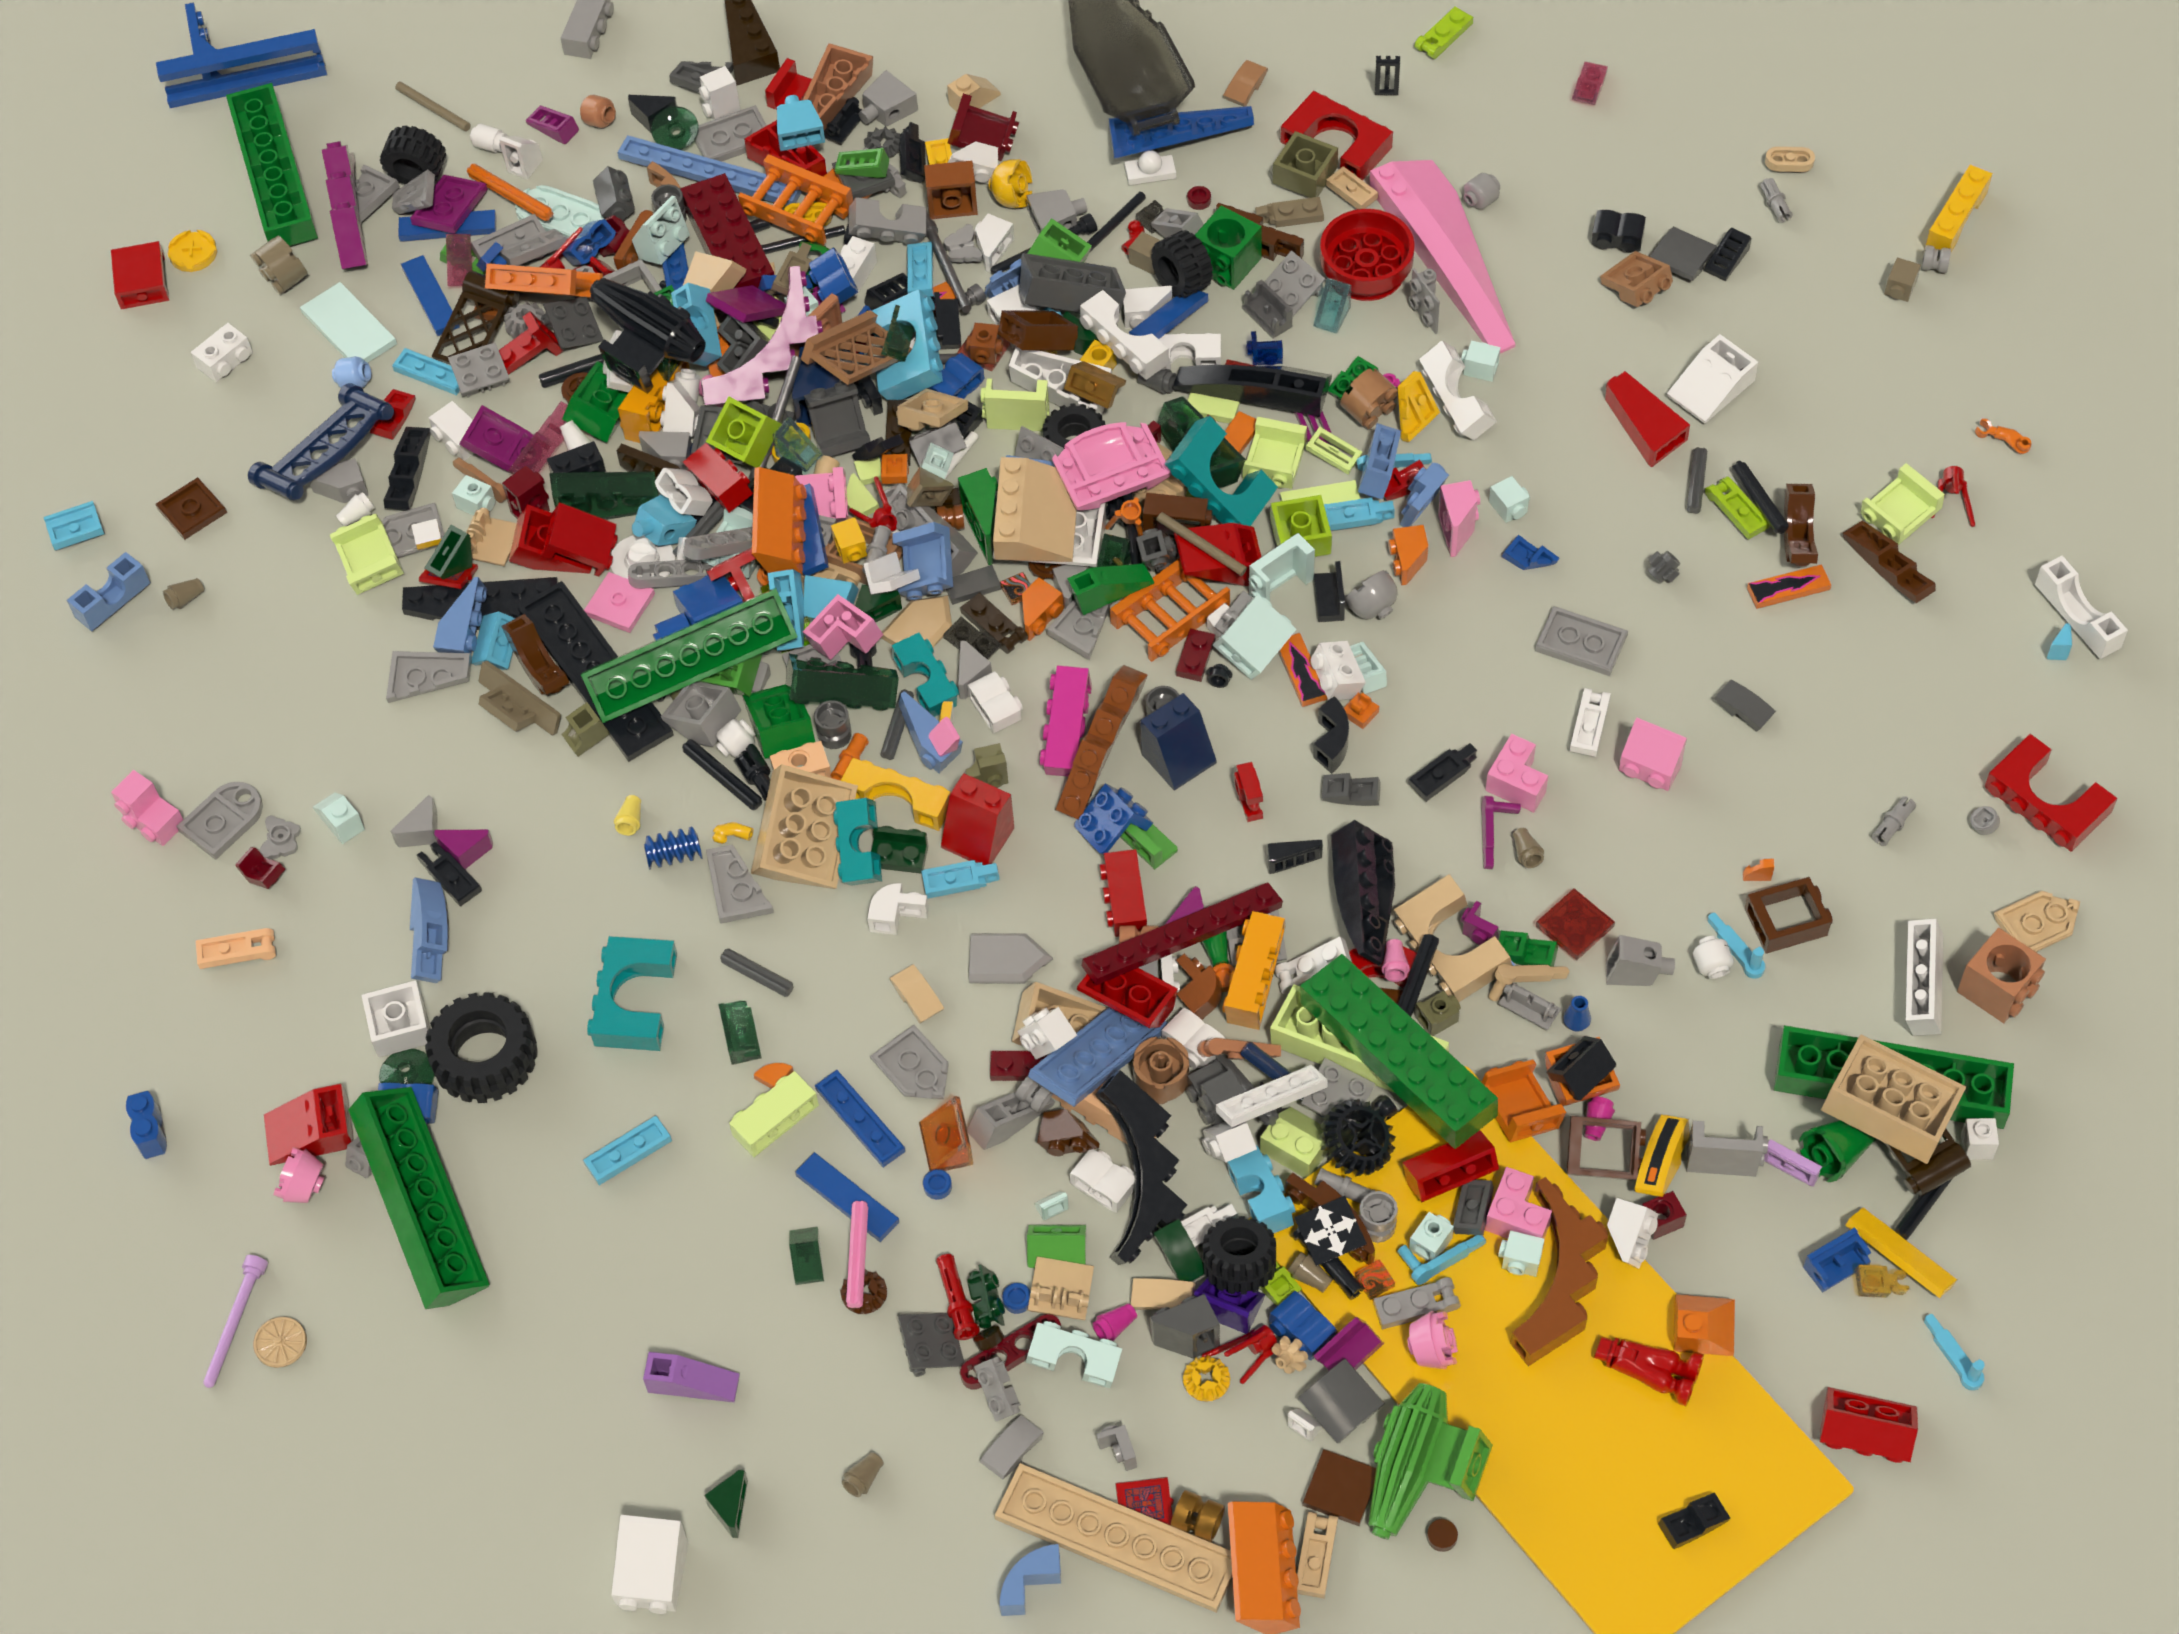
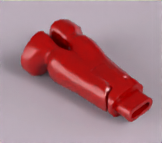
M1602 1336L1594 1358L1606 1362V1367L1635 1378L1660 1393L1674 1394L1678 1404L1686 1407L1694 1384L1697 1381L1704 1354L1695 1352L1689 1359L1683 1361L1680 1359L1679 1354L1672 1350L1652 1347L1624 1339L1620 1341L1619 1338L1611 1340ZM1672 1375L1680 1376L1683 1379L1678 1380L1676 1378H1673Z

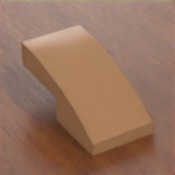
M1246 60L1228 85L1223 95L1224 98L1246 107L1254 90L1259 89L1268 68Z
M653 161L647 166L650 184L656 187L670 184L680 188L676 179L663 167Z

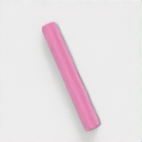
M855 1201L852 1204L846 1296L849 1308H860L863 1305L868 1204L865 1201Z

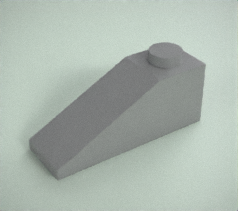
M1016 1092L978 1107L967 1132L986 1150L1005 1142L1054 1106L1055 1101L1051 1098L1045 1108L1040 1113H1037L1028 1102H1022L1015 1097Z

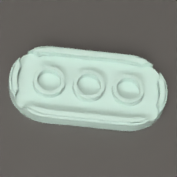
M540 185L536 186V189L530 190L528 188L523 191L552 209L554 214L553 217H550L549 221H544L537 217L545 231L557 229L562 235L569 238L579 227L583 228L591 221L605 219L601 216L598 204L556 188ZM515 204L519 220L533 215Z

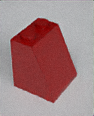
M963 773L950 793L941 848L966 860H975V863L982 862V865L992 864L1015 828L1011 794Z

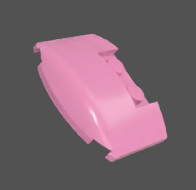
M1127 422L1112 423L1093 428L1067 442L1064 447L1065 449L1058 457L1056 454L1053 456L1052 462L1077 510L1100 508V504L1145 487L1149 490L1172 475L1165 465L1166 461L1146 423H1140L1141 428L1126 426Z

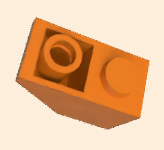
M1424 525L1394 528L1392 539L1388 540L1390 555H1395L1396 559L1393 561L1394 574L1400 577L1401 586L1407 585L1427 561L1428 541Z
M1040 577L1022 593L1024 624L1028 635L1027 640L1031 641L1036 635H1040L1045 630L1046 625L1053 618H1057L1064 608L1063 593Z

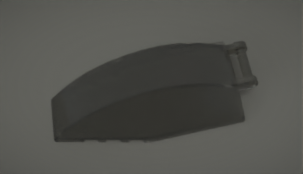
M1068 0L1074 55L1103 112L1125 123L1133 137L1140 135L1142 131L1171 123L1173 126L1180 124L1176 108L1195 88V82L1164 24L1160 21L1156 22L1148 9L1144 11L1140 7L1138 0ZM1164 113L1167 114V115L1159 116V117H1156V118H1152V119L1145 120V121H1141V122H1138V123H1137V121H1139V120H1143V119H1146V118L1154 117V116L1161 115V114H1164Z

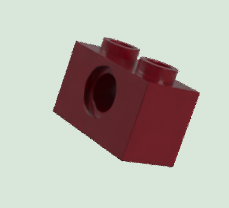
M524 466L502 482L510 513L516 519L519 518L527 504L548 512L550 511L547 501L549 496L544 490L543 485L545 481L537 471L533 472L527 466Z

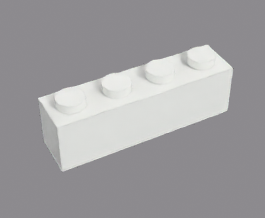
M1937 919L1908 921L1906 1022L1913 1036L1941 1034L1943 932Z

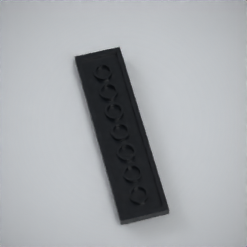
M560 581L518 605V611L521 615L525 614L533 622L544 647L566 674L568 680L584 702H588L601 720L581 677V673L618 656L563 581ZM652 702L603 723L608 730L609 736L628 762L674 735L672 728L662 720V715Z

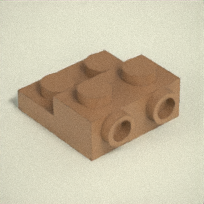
M1634 251L1600 276L1602 285L1618 291L1620 300L1636 307L1644 303H1650L1655 294L1662 290H1668L1673 282L1670 265L1637 251Z

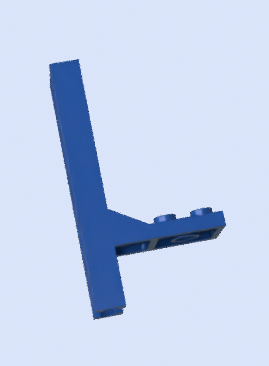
M194 2L185 4L193 55L156 62L160 82L202 74L203 79L165 87L169 108L222 98L231 93L272 83L274 87L327 75L324 57L315 29L215 49L208 43L210 41L207 27H202V25H205L201 11L197 12ZM307 51H313V53L317 54L223 75L217 71Z

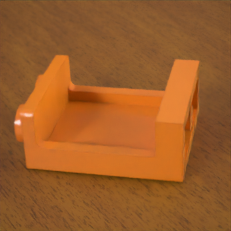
M1534 1059L1525 1062L1517 1061L1503 1068H1492L1484 1074L1482 1083L1498 1097V1116L1495 1118L1510 1143L1559 1129L1566 1114L1561 1103L1551 1105L1533 1074L1536 1067Z

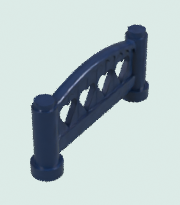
M353 383L345 384L338 394V400L342 406L273 467L264 462L254 463L248 471L249 482L260 489L267 488L290 500L300 499L304 493V485L328 471L348 455L363 440L379 419H391L394 414L393 407L390 403L365 393L360 386ZM364 417V419L359 421L356 426L352 428L348 427V421L350 419ZM346 433L340 437L338 442L331 444L330 437L332 435ZM328 449L318 459H312V453L315 450ZM310 465L300 475H294L293 469L295 467Z

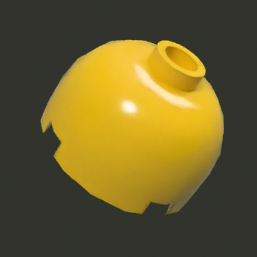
M1021 159L1006 160L998 164L989 179V189L1001 205L1010 208L1027 206L1026 195L1032 194V191H1028V183H1032V175L1025 160L1021 161Z

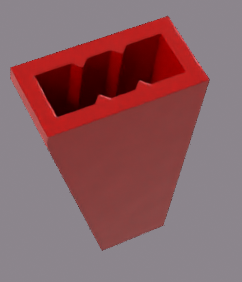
M1626 371L1617 377H1612L1606 384L1605 401L1650 467L1656 465L1688 440L1690 424Z

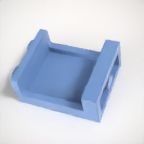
M932 522L892 534L893 544L901 546L903 549L904 571L918 569L920 575L919 580L898 588L897 591L900 595L906 596L908 600L922 599L923 595L941 594L943 590L953 587L949 527Z

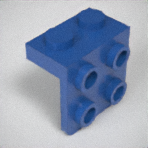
M1106 783L1075 822V828L1102 855L1109 852L1130 823L1145 831L1153 824L1146 816L1148 811L1139 803L1132 801L1133 795L1123 787H1120L1118 790Z

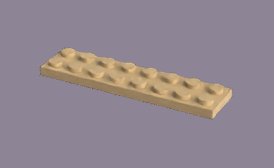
M1021 1463L995 1513V1520L1049 1543L1059 1544L1061 1548L1217 1613L1233 1577L1230 1550Z

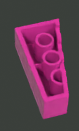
M1057 665L1056 674H1051L1050 690L1054 691L1053 699H1048L1046 713L1050 715L1049 724L1044 725L1043 740H1047L1046 750H1041L1040 765L1044 766L1046 775L1069 777L1073 761L1081 743L1080 738H1083L1085 734V717H1083V714H1088L1089 694H1091L1092 683L1089 668Z

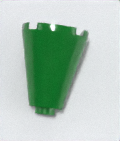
M1838 1120L1810 1128L1803 1132L1799 1142L1803 1140L1804 1148L1800 1152L1801 1156L1822 1166L1819 1177L1824 1176L1828 1178L1826 1182H1834L1844 1176L1876 1138Z

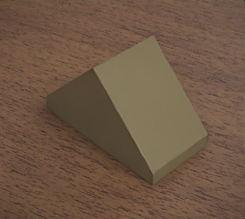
M919 467L907 486V504L910 507L942 506L954 485Z

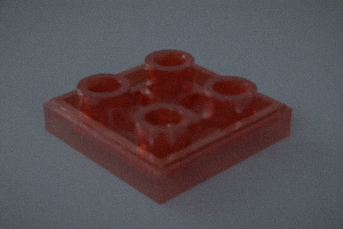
M1575 888L1536 922L1538 929L1551 940L1557 941V944L1575 960L1583 956L1615 926L1614 920Z

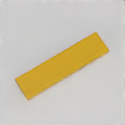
M1864 1207L1847 1221L1845 1225L1851 1230L1855 1227L1864 1241L1938 1298H1941L1956 1283L1957 1279Z

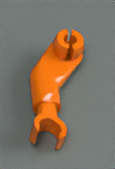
M1986 418L1981 419L1980 425L1986 428L1987 431L1983 432L1979 427L1975 429L1978 437L1985 438L1988 435H1993V438L2006 441L2019 454L2027 453L2032 445L2028 437H2023L2014 429L2001 426L1994 427Z

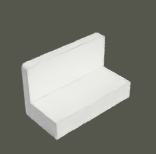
M896 552L864 563L871 594L893 591L920 579L918 569L901 572Z

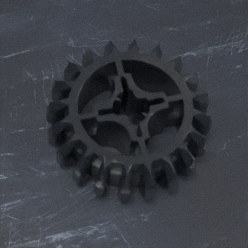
M1355 1099L1352 1102L1345 1100L1339 1105L1336 1104L1325 1115V1121L1320 1126L1323 1133L1320 1134L1319 1139L1326 1143L1322 1146L1321 1150H1328L1330 1154L1327 1160L1334 1159L1336 1161L1335 1168L1343 1166L1345 1174H1350L1353 1171L1355 1177L1361 1176L1363 1173L1367 1176L1371 1175L1374 1171H1379L1390 1160V1154L1395 1149L1391 1143L1395 1140L1396 1136L1389 1133L1393 1125L1385 1123L1388 1115L1381 1117L1378 1114L1380 1107L1371 1109L1370 1101L1362 1104L1360 1099Z

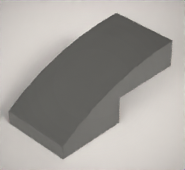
M1729 680L1713 698L1732 717L1738 714L1756 732L1776 712L1755 693L1733 680Z
M1350 773L1323 775L1322 799L1323 801L1337 804L1376 806L1379 805L1381 782L1379 777L1352 779Z

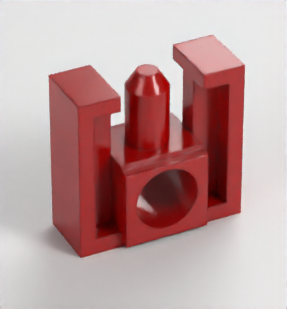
M1248 762L1236 765L1234 785L1246 820L1251 822L1263 819V811L1259 806V803L1263 802V794L1253 763Z

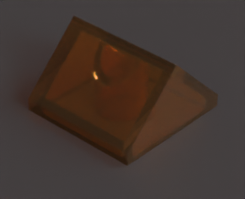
M955 1096L919 1122L929 1171L937 1169L947 1171L973 1165L971 1145L960 1097Z

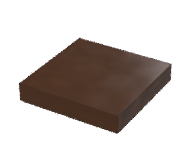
M198 477L155 504L158 511L184 540L227 513L225 507Z
M1323 1449L1303 1500V1506L1326 1515L1337 1516L1342 1521L1360 1527L1373 1492L1376 1468Z

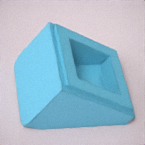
M2069 623L2064 625L2052 642L2047 659H2068L2072 647L2071 625Z

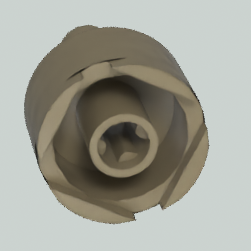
M276 236L250 254V257L258 267L261 266L258 270L266 281H273L271 283L273 288L281 295L308 273L299 258L296 259L290 246L280 236Z

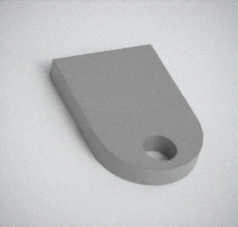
M230 782L217 788L176 827L181 834L216 860L258 821L263 809L262 800L257 790L250 784ZM242 795H251L250 799L246 802L238 801Z

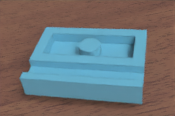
M93 501L43 517L54 550L104 534Z

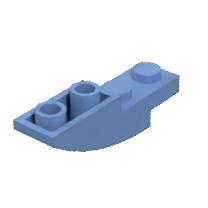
M415 877L412 884L410 930L414 931L411 979L438 983L441 981L442 954L447 952L448 939L444 893L440 882Z

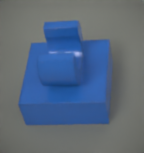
M495 242L480 258L476 266L484 272L486 264L506 265L507 261L499 256L503 247Z

